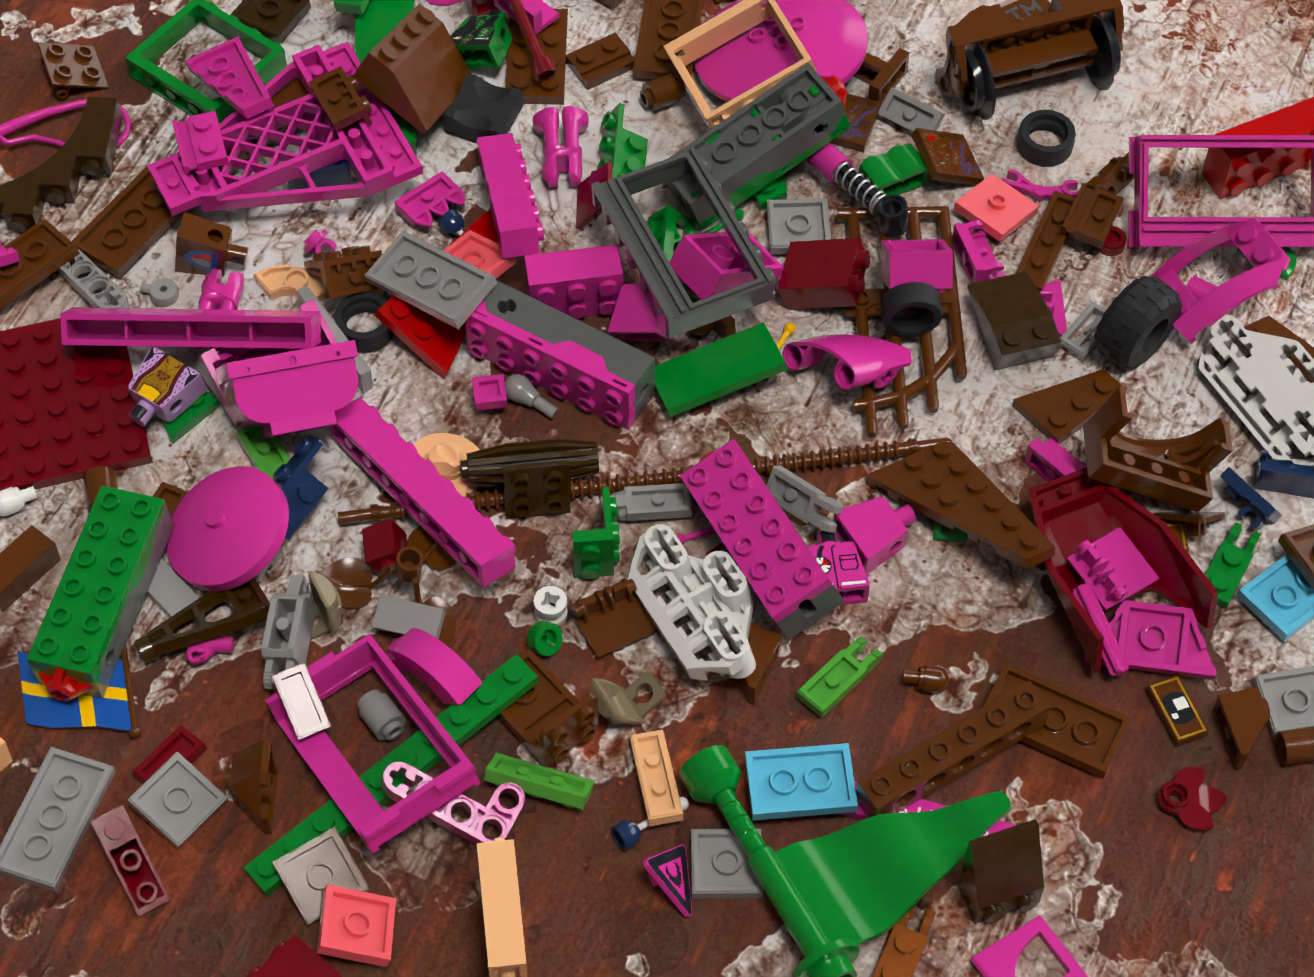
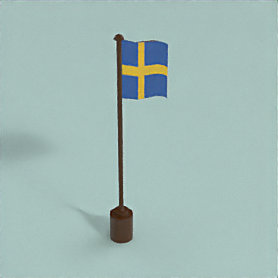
M99 466L91 468L84 473L83 481L88 513L91 511L101 485L118 489L114 469ZM126 644L104 697L99 698L81 694L70 701H62L52 697L45 685L40 684L27 661L28 654L18 651L27 725L51 730L98 728L127 732L134 739L141 736L142 730L138 729Z

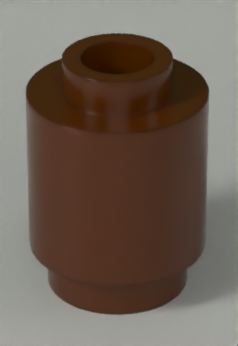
M667 74L643 83L642 90L640 91L643 105L646 108L649 107L652 111L677 103L686 95L684 82L678 74L673 76Z

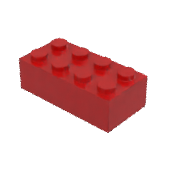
M1314 97L1214 135H1314ZM1208 148L1202 176L1219 199L1231 195L1236 196L1246 189L1257 185H1265L1272 179L1288 176L1296 170L1311 166V148Z

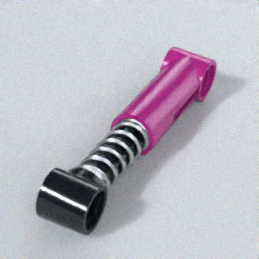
M830 142L805 159L810 166L830 183L841 185L843 190L848 191L849 195L856 198V201L862 202L863 207L869 208L870 213L878 221L879 230L883 235L898 237L908 230L909 220L906 199L898 194L886 195L883 191L878 192L877 186H871L869 179L864 180L862 173L857 174L856 168H853L852 161Z

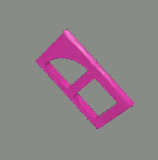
M1041 915L977 955H974L970 960L982 977H1015L1016 963L1025 947L1039 936L1066 970L1067 974L1062 977H1088Z

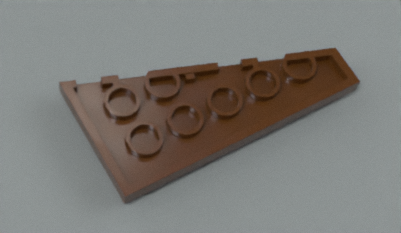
M948 438L949 442H939L934 445V448L921 450L866 475L868 486L874 489L881 487L888 491L889 497L897 501L903 499L913 504L917 512L952 530L958 528L968 533L970 540L976 543L983 541L993 546L995 553L1025 569L1055 556V546L950 438Z

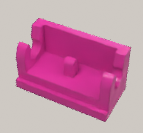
M980 220L954 224L952 235L953 248L970 283L1006 276L1004 271L1002 272L1004 266L1001 262H997L986 240L984 230L971 232L984 227Z

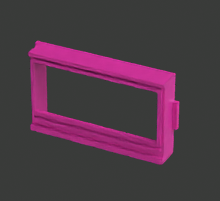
M1139 135L1137 137H1129V174H1135L1134 210L1128 211V247H1185L1215 230L1256 218L1280 247L1314 248V135ZM1149 148H1311L1310 217H1148ZM1231 239L1215 247H1237V245Z
M371 634L363 637L337 655L330 652L306 668L320 701L373 668L450 767V769L384 811L324 730L298 741L279 693L277 692L265 700L277 724L372 854L380 850V845L447 803L473 784L475 786L480 784L474 765Z

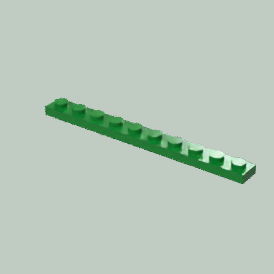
M517 654L482 680L483 683L461 705H450L436 716L458 746L539 683V678L535 672ZM418 730L359 778L382 807L391 800V798L384 794L381 788L384 771L390 764L403 762L425 773L443 758L423 732ZM398 774L397 777L393 778L392 785L398 788L401 783L404 784V776ZM330 799L243 868L257 887L268 897L283 885L271 864L273 861L333 827L336 828L341 839L354 828L333 799Z

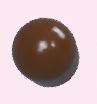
M924 665L919 666L917 671L903 669L902 682L915 684L916 689L921 692L939 694L944 692L950 683L949 674L941 667Z

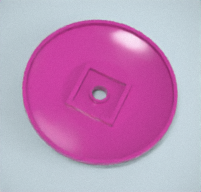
M743 0L734 1L733 3L727 5L719 12H717L713 17L719 15L720 13L726 11L727 9L733 7L734 5L738 4ZM775 0L811 57L818 74L827 77L831 75L836 76L843 85L851 79L862 65L868 49L867 29L860 13L845 0ZM771 16L696 59L694 67L699 80L705 88L713 95L728 102L797 63L799 60Z

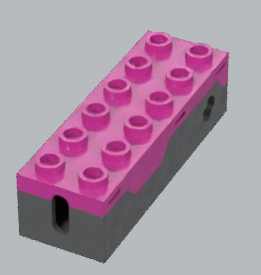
M497 281L498 283L465 321L468 351L477 358H484L496 364L503 371L525 376L532 385H539L549 390L557 398H565L577 404L582 410L593 412L605 418L611 425H619L629 430L655 395V357Z
M732 439L716 451L706 453L702 456L699 463L680 475L761 602L789 640L845 602L735 439Z

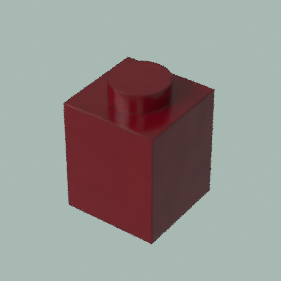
M392 519L362 529L365 563L380 576L388 569L390 563H396L397 553L402 548L408 547L406 532Z

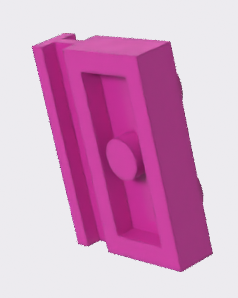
M216 111L185 117L186 120L181 122L172 120L185 175L190 174V170L198 169L203 171L229 164Z

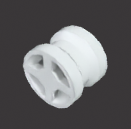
M546 586L537 591L534 596V615L536 621H547L557 626L562 625L567 619L568 614L567 597L564 591L555 586Z

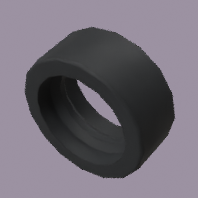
M1037 110L1029 113L1022 120L1017 137L1018 151L1024 159L1041 167H1053L1062 164L1072 153L1076 137L1075 126L1068 117L1054 110ZM1038 130H1048L1058 134L1064 142L1056 146H1043L1033 141L1029 134Z
M923 282L899 284L889 289L883 295L880 302L884 327L889 332L899 336L925 334L937 327L943 317L939 292L932 285ZM909 307H924L918 311L900 312V310Z
M360 292L351 294L344 298L336 307L334 314L335 323L349 341L355 340L357 352L368 353L377 351L386 346L393 338L394 333L383 323L378 328L369 332H356L349 329L346 325L347 321L358 313L370 312L376 314L377 310L387 302L386 298L377 293Z

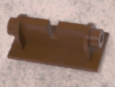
M1129 152L1124 157H1113L1098 172L1099 177L1094 176L1085 183L1087 188L1093 190L1099 188L1115 195L1121 192L1135 178V174H1129Z

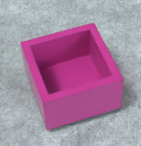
M943 239L881 240V278L889 289L903 283L923 282L932 285L939 293H943L944 289H950L953 285V250Z

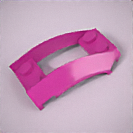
M1252 218L1225 226L1200 237L1175 253L1150 276L1162 280L1180 295L1182 312L1172 325L1192 344L1196 340L1194 336L1207 325L1211 327L1244 301L1268 289L1273 288L1276 290L1279 287L1277 282L1283 269L1287 270L1291 259L1259 220ZM1232 239L1255 268L1224 282L1198 301L1177 273L1204 252Z

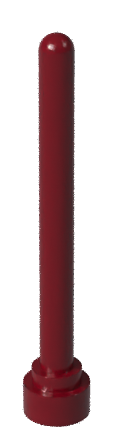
M508 0L532 55L533 66L531 71L535 80L541 82L554 77L557 74L556 66L552 59L544 55L521 0Z

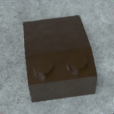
M1027 271L967 285L994 370L1055 356L1062 342L1052 313Z
M1036 819L969 841L958 889L974 924L983 921L993 923L1002 919L1007 913L1019 910V912L1029 911L1040 902L1044 890L1039 825Z

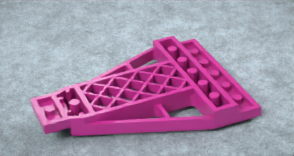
M348 41L325 51L322 50L320 45H316L292 55L293 62L264 85L268 94L272 97L293 78L298 77L308 95L274 109L270 108L263 114L247 120L235 110L219 124L225 150L232 148L230 155L227 156L229 164L224 165L221 173L218 167L203 171L198 169L190 170V174L185 175L179 151L174 155L147 165L149 173L172 216L200 205L203 212L368 197L423 174V168L386 104L357 80L356 82L360 88V91L357 92L358 96L362 97L365 95L373 112L368 114L372 125L367 127L364 120L360 119L335 131L309 82L340 66L347 77L354 75L361 62ZM316 114L313 122L303 119ZM283 126H288L285 133L274 131ZM296 128L308 130L306 137L293 135ZM320 133L329 136L324 143L313 140L315 134ZM260 137V140L257 145L247 142L254 138ZM268 139L280 142L278 149L265 147ZM288 144L299 146L298 154L285 152ZM240 151L253 153L250 160L238 159ZM260 156L273 158L270 165L257 163ZM346 160L360 182L358 184L316 187L309 173L337 161ZM232 167L244 170L241 178L229 175ZM296 178H302L308 188L265 192Z

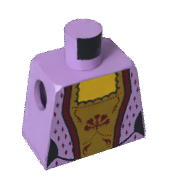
M152 346L128 386L133 400L137 403L129 413V416L134 422L143 427L153 415L166 422H172L206 392L207 387L201 374Z

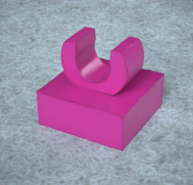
M504 374L472 377L476 411L508 407Z

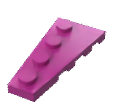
M235 37L184 61L192 74L246 119L261 115L266 110L275 107L239 37Z

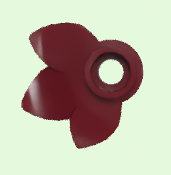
M1186 767L1178 771L1173 781L1167 782L1160 787L1157 800L1165 812L1177 815L1180 821L1188 828L1208 831L1214 828L1211 814L1218 811L1224 805L1227 796L1221 791L1203 784V767ZM1175 796L1180 802H1174L1169 797Z

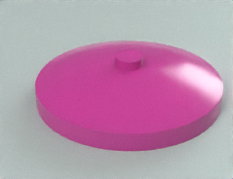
M230 467L207 476L184 496L172 516L174 528L166 545L169 561L174 570L184 580L202 590L223 591L248 582L272 561L283 543L289 522V508L284 492L267 474L252 467Z

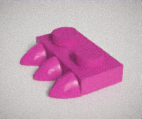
M441 171L394 201L395 209L413 227L417 225L431 227L432 215L442 216L449 211V204L464 206L465 195L461 188Z

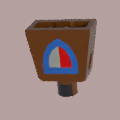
M184 212L176 237L175 271L207 275L214 268L220 269L222 276H224L228 262L245 266L248 247L231 244L232 229L229 226Z

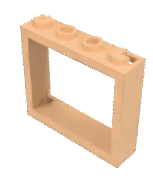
M743 0L664 46L710 129L805 64L809 63L817 72L811 57L775 0ZM772 16L799 61L711 111L685 66ZM683 50L681 53L675 55V53H677L678 51Z
M495 838L494 842L477 843L489 977H527L514 839Z

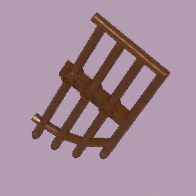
M949 206L908 207L910 240L922 239L920 219L938 218L940 239H943L953 250L952 288L944 289L943 293H939L942 314L949 315L952 345L935 363L932 331L919 335L923 376L905 386L903 367L900 368L892 380L893 392L875 396L874 384L872 382L861 386L862 398L853 399V412L863 411L865 432L868 438L877 436L876 408L895 404L897 426L899 429H906L909 424L907 414L908 399L925 390L927 409L930 413H936L939 408L937 380L954 362L957 379L964 380L967 376ZM837 208V220H847L848 238H860L861 240L859 220H876L870 213L869 208ZM878 227L881 254V240H891V237L883 235ZM864 281V291L859 295L857 306L844 307L846 317H855L857 335L869 337L868 317L882 316L880 302L883 295L889 290L884 281V289H865ZM909 307L900 310V312L918 311L924 307ZM888 331L889 342L902 346L901 336Z

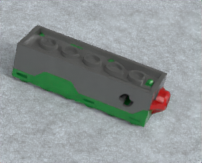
M807 63L671 157L689 152V148L694 147L700 157H705L712 178L719 180L725 200H730L735 208L851 128L844 109L847 90L838 77L832 75L830 77L820 76ZM691 173L666 182L670 192L701 230L718 219Z
M101 485L27 656V661L39 683L45 685L52 697L62 701L73 700L81 694L99 698L104 697L174 528V523L164 499Z

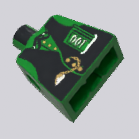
M493 9L489 15L469 16L451 34V38L468 68L499 69L512 42V35L505 22L506 16L502 11Z

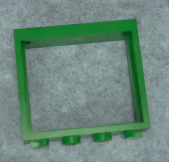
M191 0L125 57L127 69L131 79L186 114L194 116L216 111L217 119L220 123L235 111L231 105L220 96L215 101H212L155 65L154 62L201 21L229 39L239 37L245 49L261 58L254 67L264 85L287 67L285 50L278 42H272L257 29L246 26L234 15H229L220 10L213 2Z

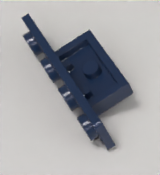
M312 435L301 439L296 444L293 450L294 455L287 464H282L273 475L274 481L284 492L288 503L289 522L285 535L287 540L290 539L328 490L327 486L305 469L324 444L322 440Z

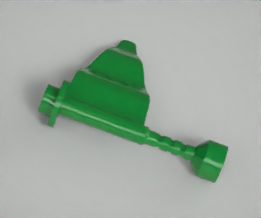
M715 745L699 751L689 758L679 771V777L694 801L717 804L746 852L749 866L805 958L794 969L792 977H857V972L852 966L860 953L857 945L873 940L895 926L934 885L962 861L966 855L969 841L982 837L993 825L1011 811V803L1008 796L1001 791H996L932 811L886 813L872 816L834 833L796 842L774 852L771 847L764 843L734 794L741 776V770L726 746Z

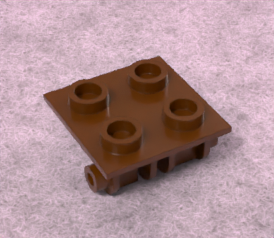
M37 43L41 54V62L46 68L47 79L53 86L52 93L58 99H66L69 96L71 87L109 88L94 46Z
M623 578L620 582L609 587L606 586L601 591L597 590L594 594L583 599H577L575 603L567 606L598 659L658 631L634 593L637 591V587L633 579L626 580Z

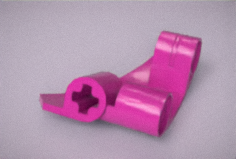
M838 334L812 337L788 343L782 352L787 368L793 371L818 365L826 351L839 359L834 369L835 381L839 387L845 390L867 385L871 382L877 388L885 387L895 378L900 368L910 366L912 363L910 349L889 341L862 335Z

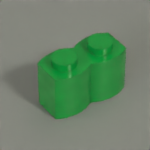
M912 144L896 145L886 154L867 157L860 164L858 173L863 174L864 180L869 179L871 186L876 185L878 192L883 191L886 195H900L901 193L918 189L928 182L929 177L928 170L921 156Z

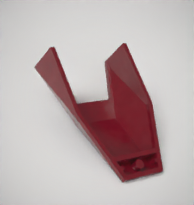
M1087 467L1028 489L1036 527L1055 546V556L1044 561L1047 573L1094 673L1101 671L1104 637L1073 594V590L1078 585L1085 583L1067 560V557L1079 551L1077 547L1085 540L1093 543L1121 527L1160 578L1125 600L1146 592H1155L1176 607L1192 608L1198 623L1207 629L1213 627L1218 592L1164 521L1114 486L1090 479Z

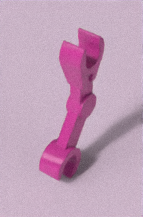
M1008 170L1007 179H1002V181L1021 194H1028L1036 201L1051 199L1054 190L1076 197L1079 192L1068 191L1077 190L1078 181L1067 180L1062 186H1037L1030 183L1027 178L1016 170Z

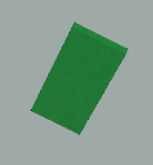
M763 322L656 365L655 388L669 417H672L788 369L783 356Z

